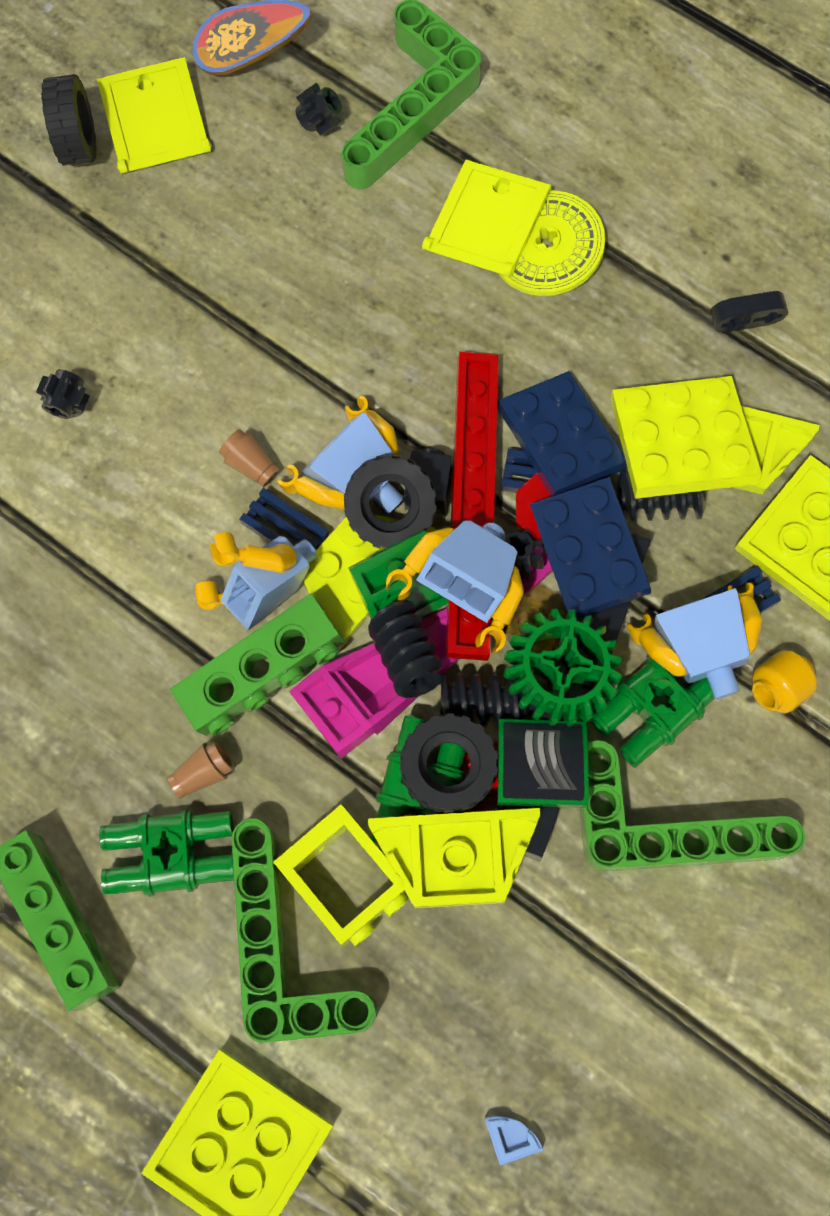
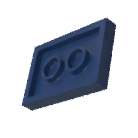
M569 371L498 400V411L538 473L551 497L605 479L621 472V470H626L627 464L624 454Z
M610 477L530 504L567 613L569 610L575 609L577 618L651 594L650 584Z

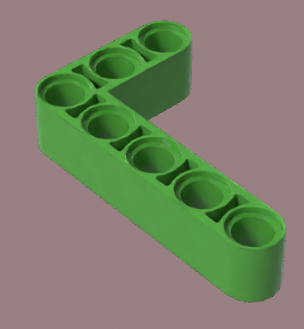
M404 0L395 8V40L399 48L425 68L426 71L342 147L341 155L344 178L347 184L355 189H365L373 185L469 98L480 85L481 53L479 49L417 0Z
M596 740L588 743V755L593 753L600 754L606 759L608 764L607 771L603 773H595L588 768L589 806L587 808H579L584 856L590 867L597 871L608 872L780 860L796 854L805 843L803 826L798 820L790 816L626 826L617 751L611 744L605 741ZM595 796L607 798L612 806L611 815L600 817L594 814L590 807V799ZM774 827H779L788 834L789 845L787 849H780L773 843L771 832ZM729 830H736L745 837L746 847L743 852H736L728 845L727 834ZM686 833H694L701 839L703 849L700 855H692L685 850L683 837ZM642 836H651L658 842L660 850L657 858H647L640 852L639 840ZM608 839L615 845L616 857L614 860L603 861L596 855L594 846L597 840Z
M249 818L241 821L236 825L232 833V855L242 1013L245 1032L256 1042L268 1043L355 1034L367 1030L373 1025L377 1017V1007L372 997L365 992L345 991L287 997L279 872L277 866L273 863L277 859L276 838L273 831L259 819ZM252 830H262L265 835L263 846L254 852L247 851L244 847L246 835ZM264 873L268 879L266 891L256 897L250 896L247 891V881L253 874ZM266 917L271 924V933L264 941L256 942L250 935V925L256 918ZM266 961L274 969V979L269 986L260 988L253 981V970L259 963ZM354 998L363 1000L369 1010L366 1021L361 1025H352L346 1020L344 1015L345 1005ZM308 1003H315L321 1008L323 1013V1021L315 1030L305 1028L300 1021V1012ZM266 1007L272 1009L278 1019L277 1027L271 1034L260 1032L255 1023L258 1012Z

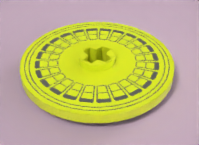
M550 190L512 277L501 274L499 276L514 289L535 296H554L569 292L582 285L598 268L605 250V231L598 213L589 203L578 196L563 191ZM547 238L549 242H553V246L547 248L544 243H541V240Z

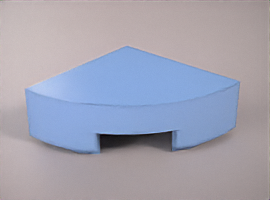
M490 1116L485 1118L500 1166L543 1151L536 1135L519 1120L507 1116Z

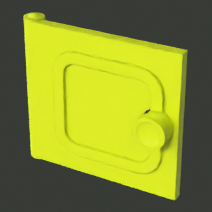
M185 57L97 79L118 159L117 169L120 171V174L211 152L212 145L206 137Z
M465 159L430 236L425 237L422 249L512 277L517 262L549 195L551 185Z

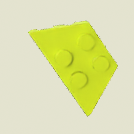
M741 406L762 476L759 484L733 488L763 495L815 437L820 425Z
M375 515L378 519L385 522L398 521L397 519ZM347 517L343 519L316 550L317 558L309 564L310 567L303 579L309 594L312 593L344 639L345 643L338 647L339 650L343 648L369 618L348 567L388 548L373 547L372 543L361 540L359 535L355 531L353 532L349 526ZM434 527L427 528L426 533L436 531L437 529Z
M540 808L368 819V826L415 909L499 904L506 902L540 818Z

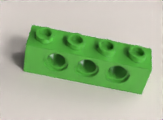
M311 593L169 690L196 732L205 736L209 734L217 736L228 730L234 724L233 718L243 711L252 712L266 704L270 699L268 694L280 686L288 688L300 681L305 675L303 671L317 662L321 665L333 659L340 652L338 647L344 644L345 641L318 600ZM295 636H304V648L297 654H288V642ZM262 659H268L269 670L267 674L258 679L253 678L252 669L255 663ZM226 683H232L234 686L232 697L226 702L219 703L217 698L219 688Z
M25 830L1 844L0 880L67 1010L82 1011L120 988L113 971L42 837Z

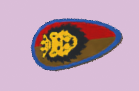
M266 0L224 8L211 15L200 26L193 43L192 52L194 60L205 73L214 76L227 75L257 61H263L266 56L283 47L302 32L312 20V11L305 4L289 0Z

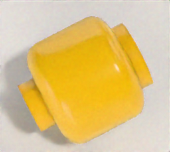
M783 650L775 653L755 669L752 675V693L756 701L768 711L784 714L794 711L812 697L817 689L814 666L809 659L793 651Z

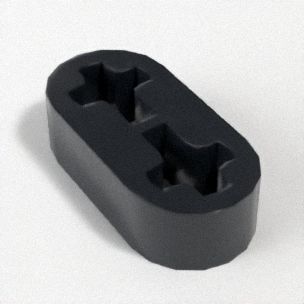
M780 291L734 297L718 302L711 308L715 330L721 333L772 325L780 322L788 315L785 297Z

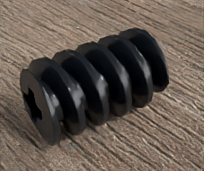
M621 470L619 473L617 499L622 512L623 510L628 511L631 521H636L639 509H644L648 521L653 520L656 509L661 510L664 520H669L672 508L677 509L681 520H685L689 508H693L696 519H702L705 508V491L635 499L628 470Z
M407 600L394 602L378 611L368 625V633L374 640L375 649L381 655L382 664L387 668V675L393 682L395 692L401 697L413 698L435 689L442 683L443 676L441 673H437L442 666V660L439 656L434 655L436 649L434 644L427 641L429 633L425 628H421L423 621L419 615L415 614V604Z
M441 673L443 680L441 683L440 715L454 714V716H466L471 718L470 721L473 720L474 716H478L480 724L484 728L487 727L491 716H495L497 724L499 719H507L508 716H512L516 720H524L526 717L527 708L521 709L518 706L524 694L521 692L511 695L508 690L516 680L506 678L504 685L500 686L497 675L491 674L487 685L483 686L480 675L474 674L470 685L466 686L463 675L457 673L453 685H449L445 673Z

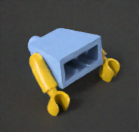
M359 396L357 403L361 410L352 411L349 406H345L349 424L302 471L306 476L302 477L298 469L294 465L289 464L285 468L294 478L290 482H282L280 479H277V483L287 494L297 493L318 505L344 510V493L354 471L362 463L374 459L376 456L400 454L393 426L375 411L369 410L367 399ZM388 481L378 484L372 490L369 500L372 499L388 514L404 497Z
M464 521L456 529L447 527L426 533L404 560L407 565L403 570L397 569L392 571L386 580V590L390 588L394 581L401 580L405 582L407 586L398 596V600H404L411 593L413 576L419 573L416 580L486 623L490 617L493 618L491 626L481 631L475 640L476 647L479 648L485 640V635H492L496 640V646L491 654L496 653L505 645L506 637L502 630L505 624L510 625L524 593L519 569L514 565L517 551L515 547L503 541L505 533L499 525L494 523H487L480 527L472 521Z
M229 532L217 533L214 536L215 543L210 544L214 562L218 566L232 565L237 560L240 562L234 565L223 594L218 593L215 581L197 583L195 586L197 604L203 610H212L220 605H225L226 609L248 631L299 589L310 567L309 564L317 558L316 551L305 539H301L292 545L282 536L277 537L263 547L246 544L244 548H237L233 534Z
M746 583L745 593H737L736 588L733 589L732 585H730L726 592L657 614L654 623L656 629L649 614L642 615L645 625L641 628H634L630 622L627 623L633 642L642 645L655 662L674 676H684L688 683L707 678L714 698L718 700L740 692L732 669L745 665L750 658L749 654L757 648L763 620L754 600L753 584Z

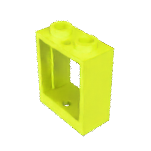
M342 805L338 806L273 862L342 946H346L350 941L355 947L358 946L375 931L371 924L383 912L388 917H391L409 901L387 858ZM348 830L393 885L348 925L342 928L297 872Z

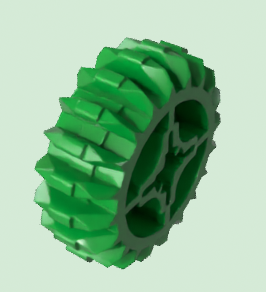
M556 608L550 612L549 619L540 612L534 616L533 625L523 622L519 628L521 635H513L509 641L513 650L506 651L504 655V660L512 665L505 669L504 677L517 680L508 689L511 695L521 692L524 694L518 706L524 709L530 703L537 708L533 712L532 717L538 720L544 712L549 713V724L554 726L559 722L561 715H563L567 726H573L577 722L578 716L584 722H588L593 718V710L602 713L607 708L605 699L612 700L617 694V690L612 684H618L622 679V674L613 669L621 664L622 657L609 654L616 647V640L604 642L601 637L606 632V626H600L596 631L589 627L593 620L591 615H587L582 622L576 621L577 614L575 609L569 610L565 619L562 618L560 611ZM555 637L560 638V643L554 651L542 650L540 654L531 652V648L542 640ZM577 644L588 653L591 660L579 654ZM564 653L563 662L567 664L566 668L570 667V670L562 680L563 673L558 671L560 666L555 667V665ZM533 674L540 675L547 680L549 692L537 683ZM585 680L594 682L589 693L576 698H565V693L571 683L582 684Z

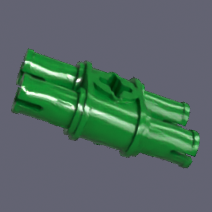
M649 657L645 660V665L626 682L617 684L616 696L606 702L607 708L602 713L595 712L593 714L591 722L600 733L607 736L633 713L639 715L644 720L645 726L619 748L622 757L633 768H636L662 745H673L675 738L695 720L699 721L704 717V708L715 698L707 678L695 681L687 689L682 688L674 675ZM666 696L668 699L666 705L661 704L656 708L651 703L654 697Z
M407 715L404 716L395 752H390L386 757L388 765L381 791L376 793V802L380 803L377 818L402 817L405 810L410 811L411 807L419 809L418 813L422 815L437 814L434 810L424 809L417 800H413L401 779L400 759L405 740L409 734L413 733L418 724L421 722L425 723L427 722L426 720ZM441 744L436 763H431V766L427 765L431 778L444 786H454L460 784L461 780L464 781L465 772L461 770L466 751L457 744ZM372 834L371 840L375 843H378L375 836Z
M186 809L182 810L180 814L153 817L149 814H143V817H139L138 822L100 826L99 839L102 851L138 847L143 851V860H141L140 865L102 869L101 885L103 894L110 895L142 891L144 895L152 897L158 892L185 889L188 892H193L194 889H198L199 884L233 881L232 854L196 858L195 854H193V846L196 844V841L232 837L234 831L232 812L194 815L192 811ZM167 843L178 849L177 853L170 855L169 863L159 856L160 852L167 850Z

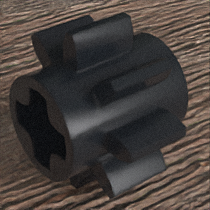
M315 83L296 96L300 103L295 110L296 117L301 126L307 131L317 129L319 135L322 136L341 122L337 115L342 111V104L333 89L329 87L320 89L318 83Z
M62 369L56 370L55 374L50 373L49 377L42 376L36 393L41 395L40 400L43 401L42 409L62 419H69L71 414H76V411L83 413L90 395L85 393L86 389L83 387L84 380L78 375Z
M527 529L524 532L514 533L508 530L507 536L503 541L515 547L517 556L514 565L519 569L521 579H526L529 582L531 581V574L535 569L544 568L543 557L541 556L544 552L542 540L533 542Z

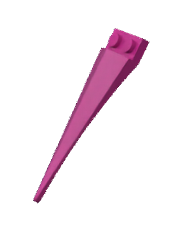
M547 553L542 556L544 568L535 569L531 574V581L529 582L526 579H521L524 591L521 601L553 572ZM447 608L422 620L421 628H425L429 633L427 641L434 644L436 648L434 655L439 656L442 660V666L437 673H445L458 660L445 658ZM374 643L323 665L289 691L297 704L341 759L374 733L378 735L418 698H404L395 692L393 682L387 675V668L382 664L381 655L375 649Z

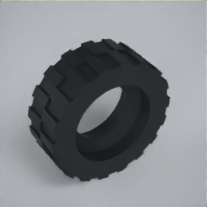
M71 74L43 79L41 86L43 115L50 144L58 162L62 166L94 162L97 151L94 121L88 96L79 76Z
M380 455L362 463L351 475L344 493V512L349 521V526L353 532L355 531L359 535L361 540L364 542L368 541L373 544V547L377 548L389 547L423 529L426 531L427 528H430L434 513H436V493L431 479L421 466L409 458L400 457V455ZM385 481H395L402 484L408 490L411 497V506L408 513L396 522L382 521L370 509L369 498L372 490L378 484Z
M446 714L441 717L435 715L430 717L429 721L418 724L413 733L409 734L405 740L400 759L401 779L410 797L413 800H417L424 809L434 810L437 814L460 813L474 808L480 801L482 802L491 790L498 772L497 750H494V741L491 736H488L483 731L484 727L479 723L475 724L470 721L471 718L466 716L457 717L454 714ZM443 743H453L461 746L467 752L471 767L468 776L463 782L454 786H444L431 778L427 770V758L436 746Z

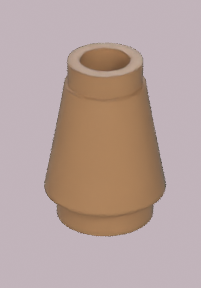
M241 429L236 430L219 450V454L225 458V464L263 487H266L280 471L252 434H245Z
M214 741L209 745L203 743L173 774L167 777V781L173 792L179 798H183L186 795L227 779V773L234 769V765L219 742Z

